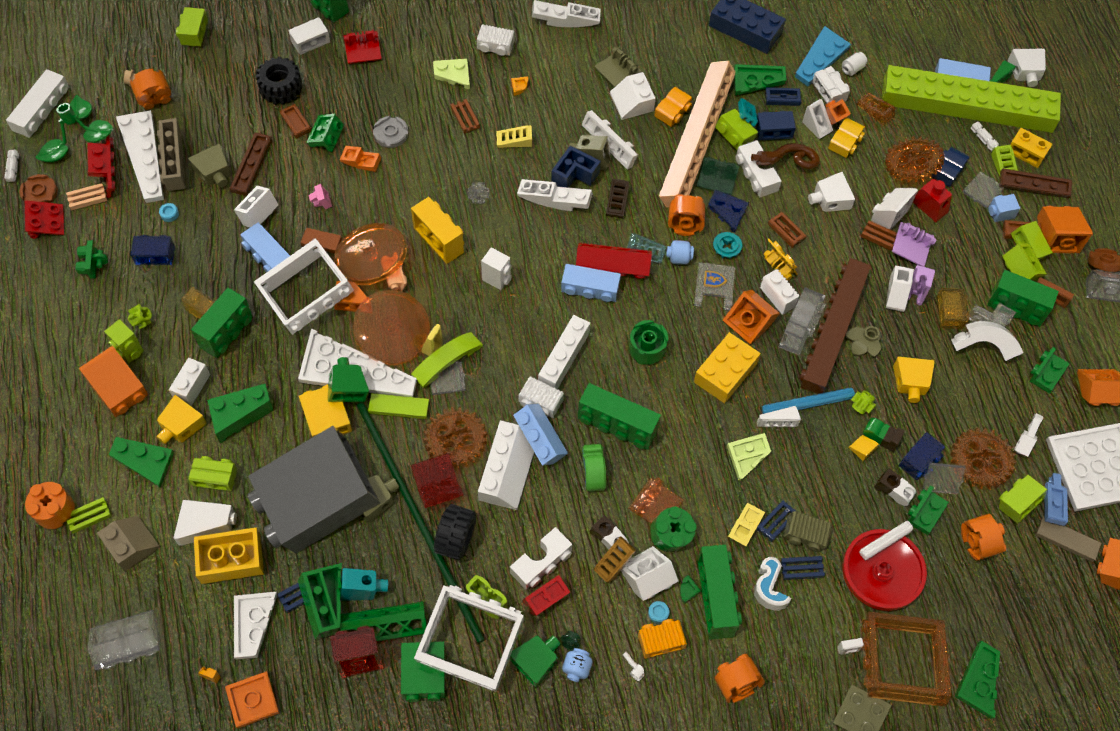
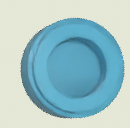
M167 203L161 206L159 214L162 220L172 222L178 218L179 211L174 204Z
M656 601L650 605L648 616L652 622L660 624L668 619L669 608L664 602Z

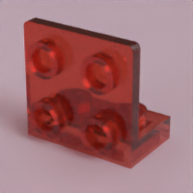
M449 453L411 465L420 500L424 508L464 496L462 488L457 482Z

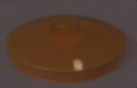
M385 223L367 224L351 231L340 241L334 253V263L348 281L357 285L374 284L388 278L400 268L407 254V245L402 233L396 227Z
M396 290L379 291L367 297L358 307L353 320L354 338L361 351L368 355L370 359L377 362L381 361L387 365L402 364L415 358L421 352L430 331L428 315L423 306L411 295Z

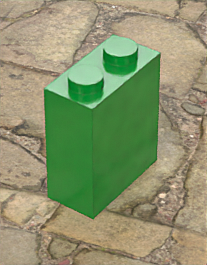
M444 641L431 642L427 654L445 661ZM420 642L401 643L402 699H406L407 702H418L419 699L428 698V701H440L441 698H445V672L416 662L414 657Z

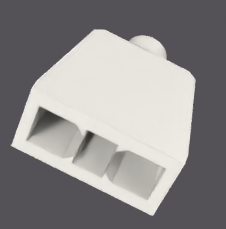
M1045 49L1012 50L1008 62L1016 66L1013 74L1017 81H1027L1028 87H1034L1038 84L1046 69Z
M843 172L817 182L815 193L808 195L809 203L811 205L819 203L824 212L850 210L855 201Z

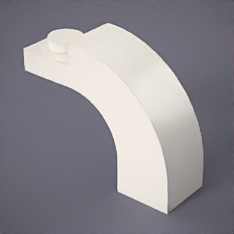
M989 321L969 323L966 325L969 332L958 333L951 339L956 351L979 341L991 342L999 348L1005 361L1023 353L1018 341L1008 329Z

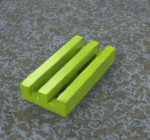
M103 497L73 510L70 515L72 517L70 520L67 519V523L73 534L112 516ZM102 511H105V513H102V514H100V515H98V516H96V517H93V518H91V519H89V520H86V521H84V522H82V523H79V524H77V525L74 526V524L77 523V522H79V521H82V520H84V519H88V518L92 517V516L95 515V514H98V513H100V512H102Z

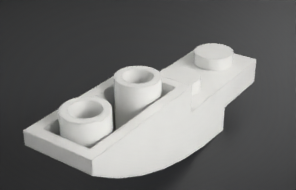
M534 0L532 18L547 20V25L585 27L600 23V9L568 2L566 7Z
M522 179L517 195L539 205L573 211L574 207L589 208L592 190L557 187L556 182Z

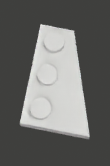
M277 592L234 596V658L236 660L258 657L277 598Z

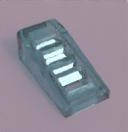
M631 233L627 248L642 250L641 246L645 247L644 250L652 248L651 261L662 263L666 246ZM656 250H659L658 256L654 255Z

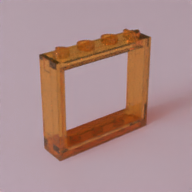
M868 612L866 619L862 620L863 626L861 628V631L865 632L862 650L866 653L863 659V669H866L867 674L864 677V685L867 688L868 697L946 707L951 698L944 620ZM876 628L931 634L935 688L879 682Z

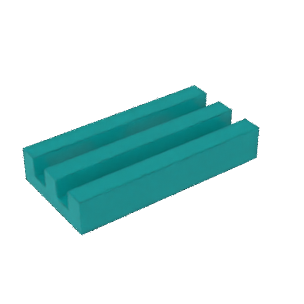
M741 98L738 102L740 118L744 119L745 117L748 123L751 120V125L755 126L758 122L756 108L753 104Z

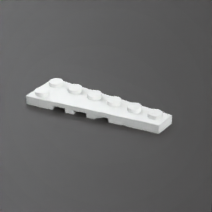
M151 110L116 116L145 202L150 203L164 200L154 120Z

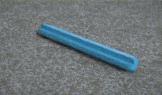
M850 387L762 406V413L765 414L793 406L800 410L852 399L855 392Z

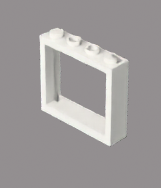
M316 238L254 281L292 335L354 291L348 280ZM322 256L341 282L288 319L270 292Z
M443 586L414 659L421 664L497 692L524 621V615L521 614L522 611L516 610L513 607H509V610L503 608L501 603L495 600L484 601L481 599L482 596L470 592L469 595L465 594L457 586ZM449 598L515 622L494 679L427 654Z

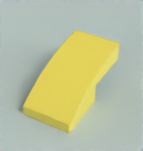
M747 503L728 537L746 547L765 512Z

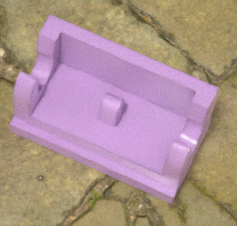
M919 265L916 266L913 272L908 300L911 298V294H916V304L922 305L931 288L935 270Z

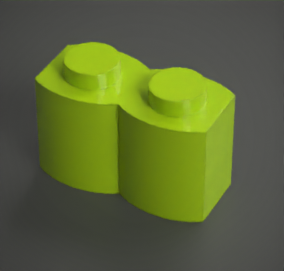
M475 575L466 585V593L468 595L470 592L482 596V600L487 602L490 599L501 603V607L508 609L506 597L500 591L491 588L490 584L483 577ZM485 611V613L491 618H500V616Z

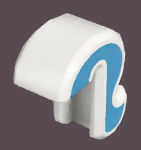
M768 557L759 568V574L763 575L759 577L754 587V596L758 603L765 608L779 611L785 609L792 598L772 590L782 565L777 558Z

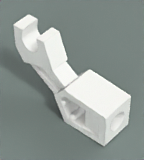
M1037 413L1034 414L1033 420L1028 425V431L1024 430L1013 450L1014 452L1024 457L1029 456L1037 441L1035 434L1043 420V416Z

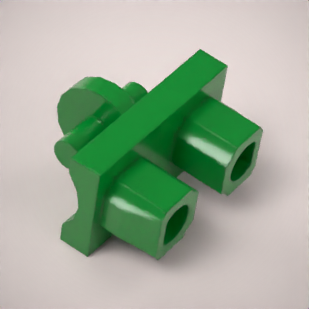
M88 240L86 246L77 247L79 259L85 258V261L76 262L75 267L78 274H87L90 279L96 278V267L102 268V265L108 263V256L103 254V250H98L93 246V240Z

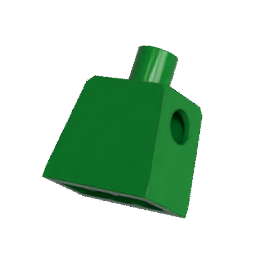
M347 357L337 359L338 365H333L329 373L328 402H365L369 389L361 367L359 365H350Z
M553 635L545 643L539 636H535L514 649L509 660L536 689L557 663L558 657L554 651L561 643Z

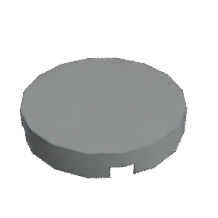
M383 117L374 125V139L383 147L394 148L400 146L408 137V127L405 121L399 117Z

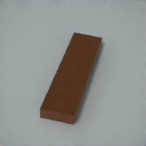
M254 133L229 188L230 192L244 196L249 194L272 142L271 136Z
M1003 168L1000 171L999 187L1069 199L1072 193V180Z

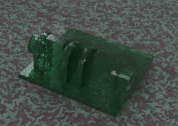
M710 156L708 158L705 157L697 187L732 195L739 165L730 162L726 163V160L720 162L721 159L717 161V159L710 158Z

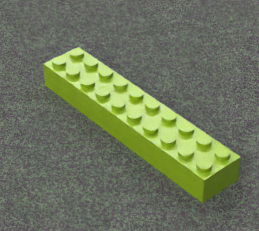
M888 65L884 76L881 105L1050 133L1054 132L1060 121L1061 93L893 65Z

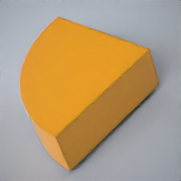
M528 76L511 78L514 96L523 93L527 89Z
M202 667L198 673L199 676L216 684L220 679V674L211 668L206 669Z

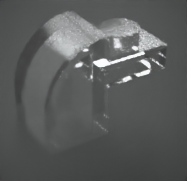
M1001 303L998 304L993 313L975 304L967 319L972 322H994L1007 328L1016 312Z

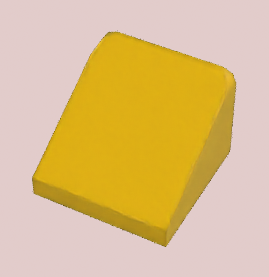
M862 435L849 446V449L864 461L877 449L879 444Z

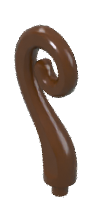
M789 143L775 151H758L757 154L751 155V161H756L757 165L770 166L777 163L788 153L796 152L793 155V160L799 167L814 169L819 165L820 157L808 146ZM805 155L808 156L810 161L803 160V157Z

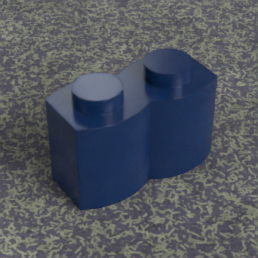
M950 147L948 151L944 150L940 156L941 161H936L931 169L934 171L931 177L941 180L945 185L951 187L966 166L970 156L953 147Z

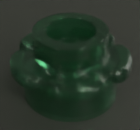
M567 631L565 635L561 636L562 645L566 649L573 650L574 648H579L581 638L577 633Z

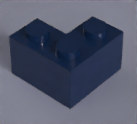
M569 146L552 169L551 182H556L558 187L569 188L576 178L591 186L600 174L601 161Z

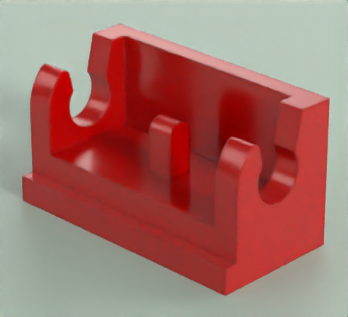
M558 575L524 598L522 602L530 608V613L533 616H537L569 594L570 590Z

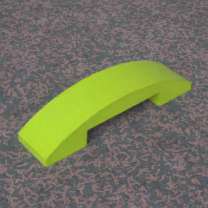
M472 332L456 337L428 356L411 373V376L416 378L417 382L425 388L438 378L440 372L463 356L467 355L469 357L482 348L483 344Z

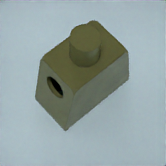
M582 135L578 144H569V146L600 160V170L607 171L611 160L608 136Z
M220 144L188 158L193 171L208 186L215 183L218 187L227 185L228 181L226 178L230 177L231 174Z
M379 475L368 478L380 501V504L362 514L368 524L393 505L391 493L399 489L394 478L386 483H383Z

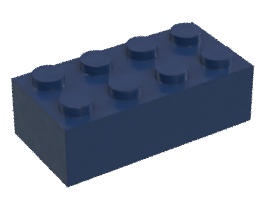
M720 0L711 12L709 26L768 54L783 33L786 19L748 0Z

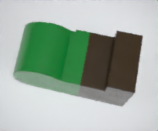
M870 418L863 434L876 441L882 447L894 452L905 430L899 427L895 429L877 418Z

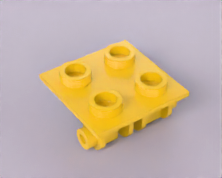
M768 239L772 250H767L763 254L765 256L764 259L772 268L779 270L787 281L793 277L791 274L794 273L797 276L798 274L795 270L797 266L794 264V260L783 252L782 247L776 241L773 243Z

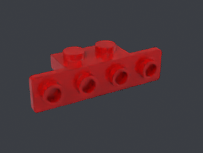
M110 135L104 139V144L87 143L88 176L106 177L107 198H111V192H115V181H112L111 178L114 177V166H111V162H114V152L110 151V148H113V137H110Z

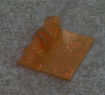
M650 478L628 509L649 523H652L663 510L674 506L679 507L684 499L662 485L663 481L660 478Z

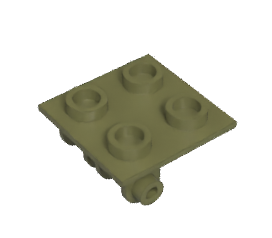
M614 47L611 56L594 66L614 87L627 76L642 72L638 65L633 63L631 58L621 51L620 47Z
M852 684L846 692V697L833 723L848 731H879L892 705Z

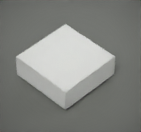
M862 638L841 641L837 648L839 654L842 655L859 652L864 644Z

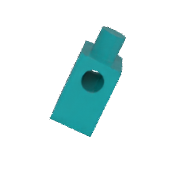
M343 568L340 601L373 600L376 592H388V579H376V571Z

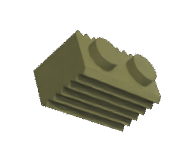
M793 511L788 515L783 537L789 539L788 542L791 544L800 545L802 543L808 545L810 550L820 551L827 547L832 523Z

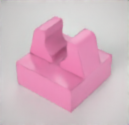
M321 184L314 186L315 191L309 195L310 202H313L315 207L323 206L325 209L332 207L328 191Z

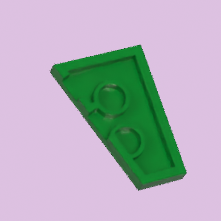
M734 65L736 72L734 76L735 96L786 83V66Z
M120 437L115 438L109 452V456L112 459L135 471L159 488H161L174 454L172 449Z
M979 641L954 697L988 718L994 719L996 714L994 702L997 699V691L995 689L996 678L999 674L1000 651L984 641Z

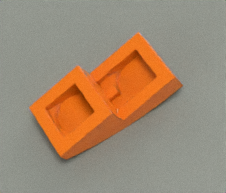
M345 146L339 160L355 168L376 172L382 157L379 153L364 152L361 147Z

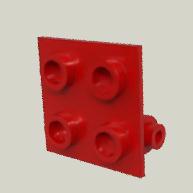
M373 29L372 31H365L366 34L362 31L360 35L359 32H357V35L355 33L343 35L348 64L382 60L377 31Z
M24 201L25 232H28L30 238L36 239L40 233L64 235L63 204Z

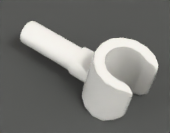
M625 652L623 656L633 668L630 675L635 680L640 681L644 676L643 667L636 664L630 655Z

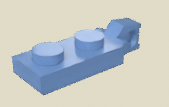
M1053 473L1048 478V482L1045 483V488L1047 489L1045 496V521L1065 526L1068 522L1067 488L1061 485V474Z

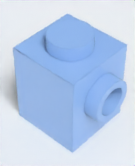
M1014 194L998 195L993 198L988 207L989 214L995 222L1015 219L1021 209Z

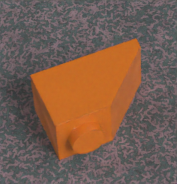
M348 281L354 291L334 305L335 310L372 313L371 301L356 283Z

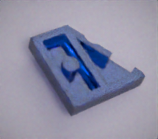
M715 189L708 208L713 213H716L722 222L725 221L731 227L730 230L735 233L749 202Z

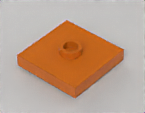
M267 671L225 686L237 729L279 714Z

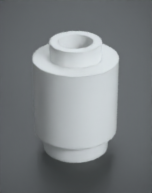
M859 52L842 62L843 72L852 76L863 69L867 64L866 55Z

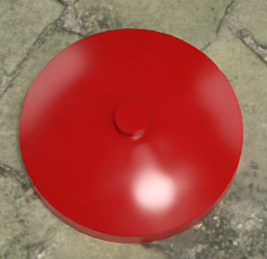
M875 529L864 532L856 537L847 548L842 564L844 580L852 594L865 605L883 611L898 610L911 604L922 592L927 577L925 560L918 547L905 536L871 558L864 560L860 555L861 549L891 531Z

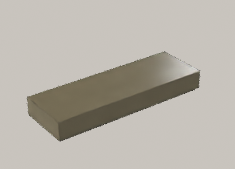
M1044 516L1041 518L1035 536L1091 562L1096 560L1101 546L1100 542L1066 526L1046 522Z

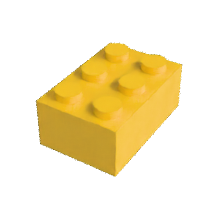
M427 197L411 208L414 229L446 264L464 253V233L458 225L455 226L451 217L447 213H443L436 201L433 202L430 197Z
M729 332L696 371L694 383L725 404L757 365L761 353Z
M257 527L194 537L196 577L201 584L264 575L261 535Z

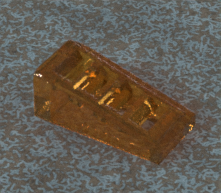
M869 92L857 101L858 106L883 125L887 124L895 116V106Z

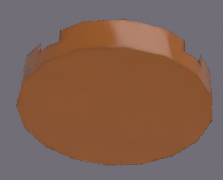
M43 174L30 176L25 183L21 184L19 190L23 201L47 203L53 202L58 192L55 181Z
M1107 248L1095 249V252L1090 251L1088 262L1093 267L1108 272L1120 271V256L1117 255L1118 252Z

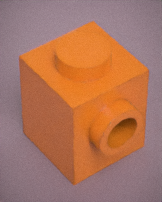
M843 99L838 102L833 100L825 105L831 125L851 115Z

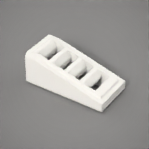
M793 406L761 414L756 424L757 427H797L801 418L797 407Z

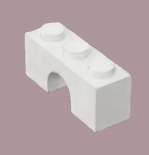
M757 140L739 146L736 161L743 168L745 177L750 180L753 191L760 198L778 192L781 179L774 167L761 169L756 164V161H751L752 154L763 151Z
M556 527L540 540V547L546 553L544 559L534 561L524 554L510 566V574L526 591L530 587H536L541 582V577L546 573L547 575L551 574L556 569V564L561 560L564 562L572 554V543Z

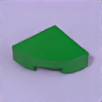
M689 575L683 579L680 587V597L684 604L701 592Z

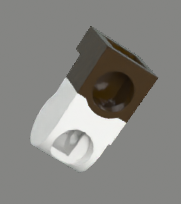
M890 468L881 475L874 485L876 490L879 492L882 490L903 506H908L916 494L915 488Z
M605 515L589 531L608 550L619 537L624 538L628 542L621 531Z

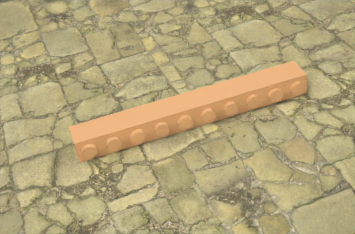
M730 61L712 62L709 66L660 191L659 197L666 208L669 207L670 202L676 195H690L736 73Z

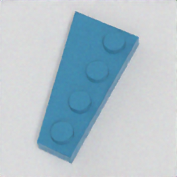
M824 26L797 70L795 78L809 86L812 83L814 74L817 71L830 67L850 48L851 44Z

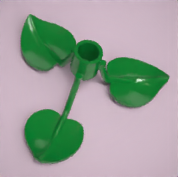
M76 95L70 104L63 103L56 109L61 118L59 122L61 124L63 141L60 139L48 141L35 158L43 162H54L62 159L67 154L69 148L65 145L67 139L64 123L72 125L77 121L87 130L83 137L89 143L102 141L111 134L113 127L104 120H96L89 127L85 126L81 119L87 118L93 108L89 102Z

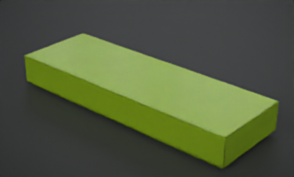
M371 393L368 412L369 414L427 419L429 399Z

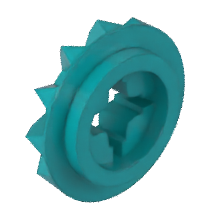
M723 232L715 237L713 248L716 254H720L722 258L729 257L730 259L733 256L737 257L741 252L742 241L734 233ZM724 244H731L730 249L728 247L724 248Z

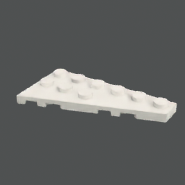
M311 329L298 377L300 383L320 386L327 385L332 366L338 365L337 359L347 357L350 365H359L361 367L369 393L414 397L417 383L416 378L398 369H392L379 360L377 362L368 355L345 344L335 342L332 338L325 337L316 330Z

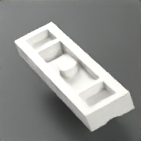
M592 110L588 111L582 126L591 135L608 136L610 153L627 170L632 168L638 156L632 149L634 145L630 142H624L609 127L611 123L608 120H601Z

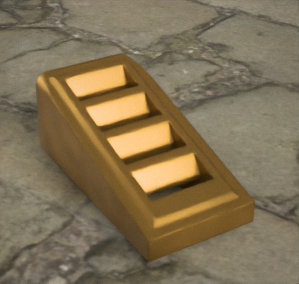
M619 537L595 566L594 571L609 583L617 577L636 550L624 538ZM618 547H620L621 549H623L627 554L624 555V554L618 549Z

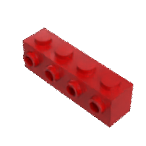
M578 243L576 266L620 273V276L634 274V277L645 278L650 273L652 251Z

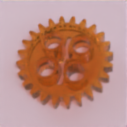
M912 136L911 140L905 138V142L899 140L898 145L893 144V149H888L885 159L886 169L889 171L890 176L894 175V179L900 177L901 182L907 179L908 183L911 179H914L915 183H917L918 179L925 181L926 176L931 178V174L937 175V170H941V165H944V152L939 143L935 144V140L929 142V137L922 140L921 136L918 139Z
M451 407L450 412H447L444 408L443 415L436 412L437 419L431 417L430 421L432 424L426 423L427 430L423 431L425 436L423 442L426 444L425 450L429 451V457L435 456V463L441 460L442 467L449 463L450 469L453 464H456L459 469L460 463L467 467L468 460L475 463L474 456L480 458L481 454L479 451H485L484 445L487 444V439L485 438L487 437V431H484L486 429L485 424H481L482 419H476L475 412L469 415V409L462 412L461 407L458 408V411ZM458 424H465V425H466V426L463 427V428H458V427H457ZM442 430L447 431L444 435L438 434ZM467 440L472 441L470 445L464 444ZM447 447H453V448H454L453 451H450V452L445 451V449H446Z
M976 427L974 432L972 429H969L966 433L962 432L960 437H957L951 447L953 450L950 455L953 458L950 462L957 464L953 470H960L958 477L964 475L965 483L969 480L972 481V487L978 483L980 489L984 485H986L987 489H990L993 485L995 488H998L1000 483L1005 484L1007 479L1009 480L1012 476L1011 473L1016 469L1013 467L1017 463L1013 459L1016 453L1010 452L1013 446L1006 445L1008 439L1001 440L1002 434L995 436V430L988 433L987 428H984L981 432L979 427Z

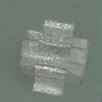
M472 182V186L467 191L468 198L472 200L473 204H484L485 200L489 198V188L485 187L484 182Z

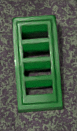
M1003 61L990 81L1004 83L1012 76L1016 66Z

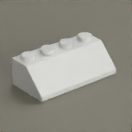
M500 420L478 489L479 501L514 510L518 509L534 455V450L519 425Z

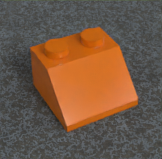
M748 290L741 294L723 321L749 344H752L772 325L780 313L753 290Z
M1077 370L1081 395L1090 405L1099 406L1101 403H1108L1113 406L1120 405V373L1117 370Z

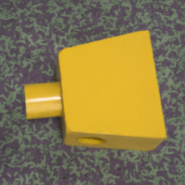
M897 357L893 365L897 389L899 393L908 394L909 402H920V395H926L931 385L934 360Z
M174 395L157 419L163 430L156 437L163 444H166L172 437L182 443L207 423L202 414Z

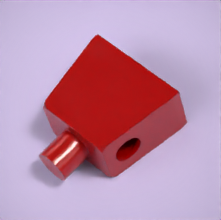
M932 179L917 192L913 203L934 222H938L949 212L952 194L945 188L943 181Z

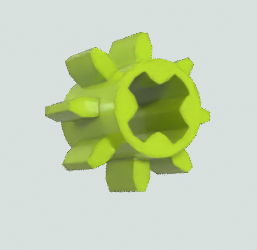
M138 304L128 310L130 313L128 321L132 326H138L139 329H142L152 323L150 320L152 313L148 307H141Z
M865 390L862 393L857 391L851 399L854 402L852 407L860 414L870 413L876 406L873 403L875 397Z

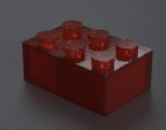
M362 626L357 628V631H339L334 636H330L334 663L342 678L384 669L380 643L374 627Z

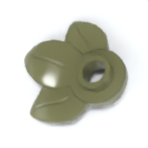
M868 326L864 329L854 327L845 334L848 339L853 341L851 346L853 355L861 356L868 352L871 356L875 357L879 354L881 350L879 343L881 334L875 326Z

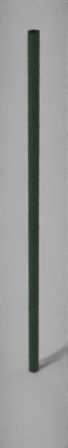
M363 402L359 403L357 408L392 477L396 480L399 490L449 587L450 585L457 586L443 556L434 552V539ZM456 600L477 643L484 642L485 638L468 605Z

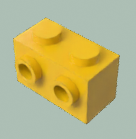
M1020 128L1010 145L1015 157L1038 168L1051 148L1052 143Z

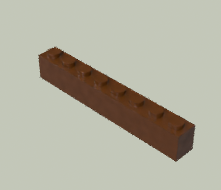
M852 258L849 259L848 264H843L840 272L843 277L842 279L838 278L835 289H838L837 293H832L829 301L832 306L831 308H826L824 313L825 324L821 323L817 331L820 337L819 339L815 338L811 348L814 349L813 354L809 353L805 362L808 368L807 370H802L799 378L802 380L800 388L816 394L824 392L871 265Z

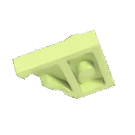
M467 59L433 61L435 79L446 81L452 85L458 83L464 85L465 89H470Z
M765 433L727 444L739 481L771 452Z

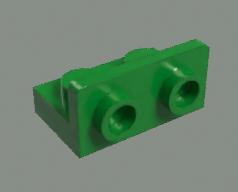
M336 114L318 115L306 143L310 147L324 146L329 152H333L344 124Z
M1052 347L1049 352L1045 350L1039 359L1042 363L1040 365L1036 364L1030 372L1033 376L1029 382L1049 394L1070 364L1053 354L1056 350L1055 347Z
M931 485L927 491L925 489L921 491L917 498L920 500L917 506L913 504L908 512V515H910L908 521L911 525L926 535L930 534L949 503L933 493L934 487Z

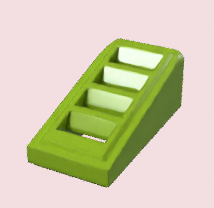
M1012 146L995 147L991 156L999 177L1000 171L1003 168L1018 171Z

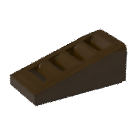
M612 179L606 216L624 218L630 185L629 181ZM611 207L621 208V210L611 209Z

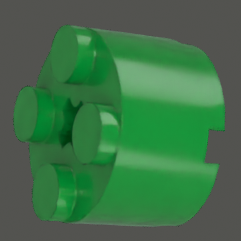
M644 320L634 326L629 339V352L638 364H654L664 358L668 344L667 330L663 325H658L652 320Z
M676 506L667 508L651 523L652 542L662 551H679L693 539L696 523L692 516L684 509Z

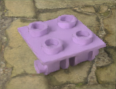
M900 222L892 252L924 267L930 245L935 244L936 238H934V235L925 233L924 230L920 231V228H916L910 223Z

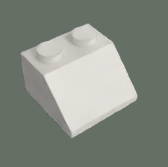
M643 72L627 76L610 91L611 98L621 120L654 111L656 98Z
M895 188L892 193L888 192L883 198V202L881 204L878 203L872 210L874 214L871 221L891 230L909 211L918 190L916 188Z
M651 547L629 559L621 570L634 593L643 601L654 597L655 594L670 588L678 582L672 562L655 547Z

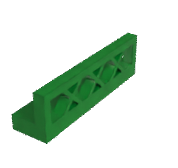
M424 602L340 614L343 646L424 634L427 628ZM414 619H421L422 627L413 629L408 624ZM395 622L402 626L395 632L387 628L391 623ZM370 626H377L381 629L376 635L366 632ZM355 629L360 633L356 638L347 639L346 630Z

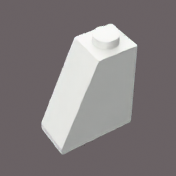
M183 500L174 540L178 545L183 546L193 543L196 536L229 532L232 529V525L236 523L237 513H235L232 505Z

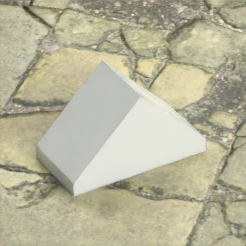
M822 99L817 100L806 108L802 122L817 138L821 139L833 131Z

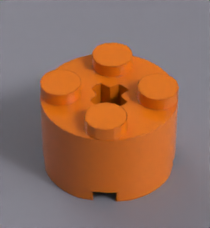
M153 69L142 70L134 75L135 79L133 81H130V86L137 103L146 110L154 108L156 104H166L171 100V89L161 70H158L159 72Z
M676 195L669 205V228L674 229V233L682 236L694 235V232L698 230L701 232L705 226V204L703 199L699 196Z
M44 482L33 485L30 488L25 501L26 512L40 526L46 529H56L63 526L62 523L67 519L70 520L72 517L70 515L75 510V503L60 484Z
M990 513L962 523V539L964 543L968 542L970 548L967 550L973 559H985L1006 551V545L1002 536L1005 534L1004 527L1001 523H997Z
M748 654L739 656L731 664L728 662L721 664L717 668L719 672L715 676V681L728 703H730L731 699L735 703L755 693L753 689L757 685L760 689L765 683L754 661Z

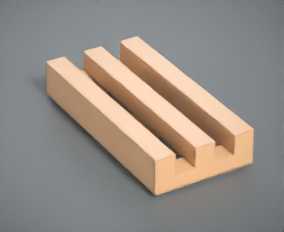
M102 183L66 193L71 211L107 201Z

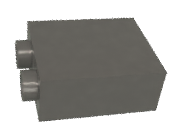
M334 426L329 427L248 476L254 487V490L248 493V498L254 509L259 514L266 512L270 520V524L264 527L268 540L275 548L283 545L294 553L300 552L380 504L347 438Z

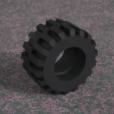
M273 57L269 61L265 60L264 64H260L259 69L256 71V80L263 99H266L269 103L272 101L273 104H284V102H291L292 99L295 100L297 95H300L302 80L298 66L295 65L294 61H289L288 58L282 59V57L274 59Z
M450 504L441 517L434 540L435 553L458 561L465 555L475 528V511L454 504Z

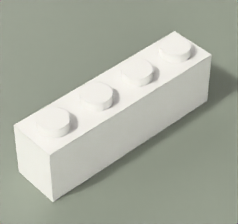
M46 69L6 119L11 130L30 138L37 131L43 120L47 118L50 111L57 105L61 97L67 92L69 85L65 77Z
M575 315L572 316L538 374L539 381L558 389L590 333V322Z

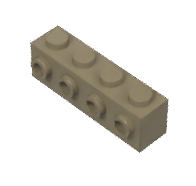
M177 118L159 120L157 136L160 141L158 150L161 155V159H159L160 169L162 170V174H160L162 185L165 184L167 191L186 189L182 134Z

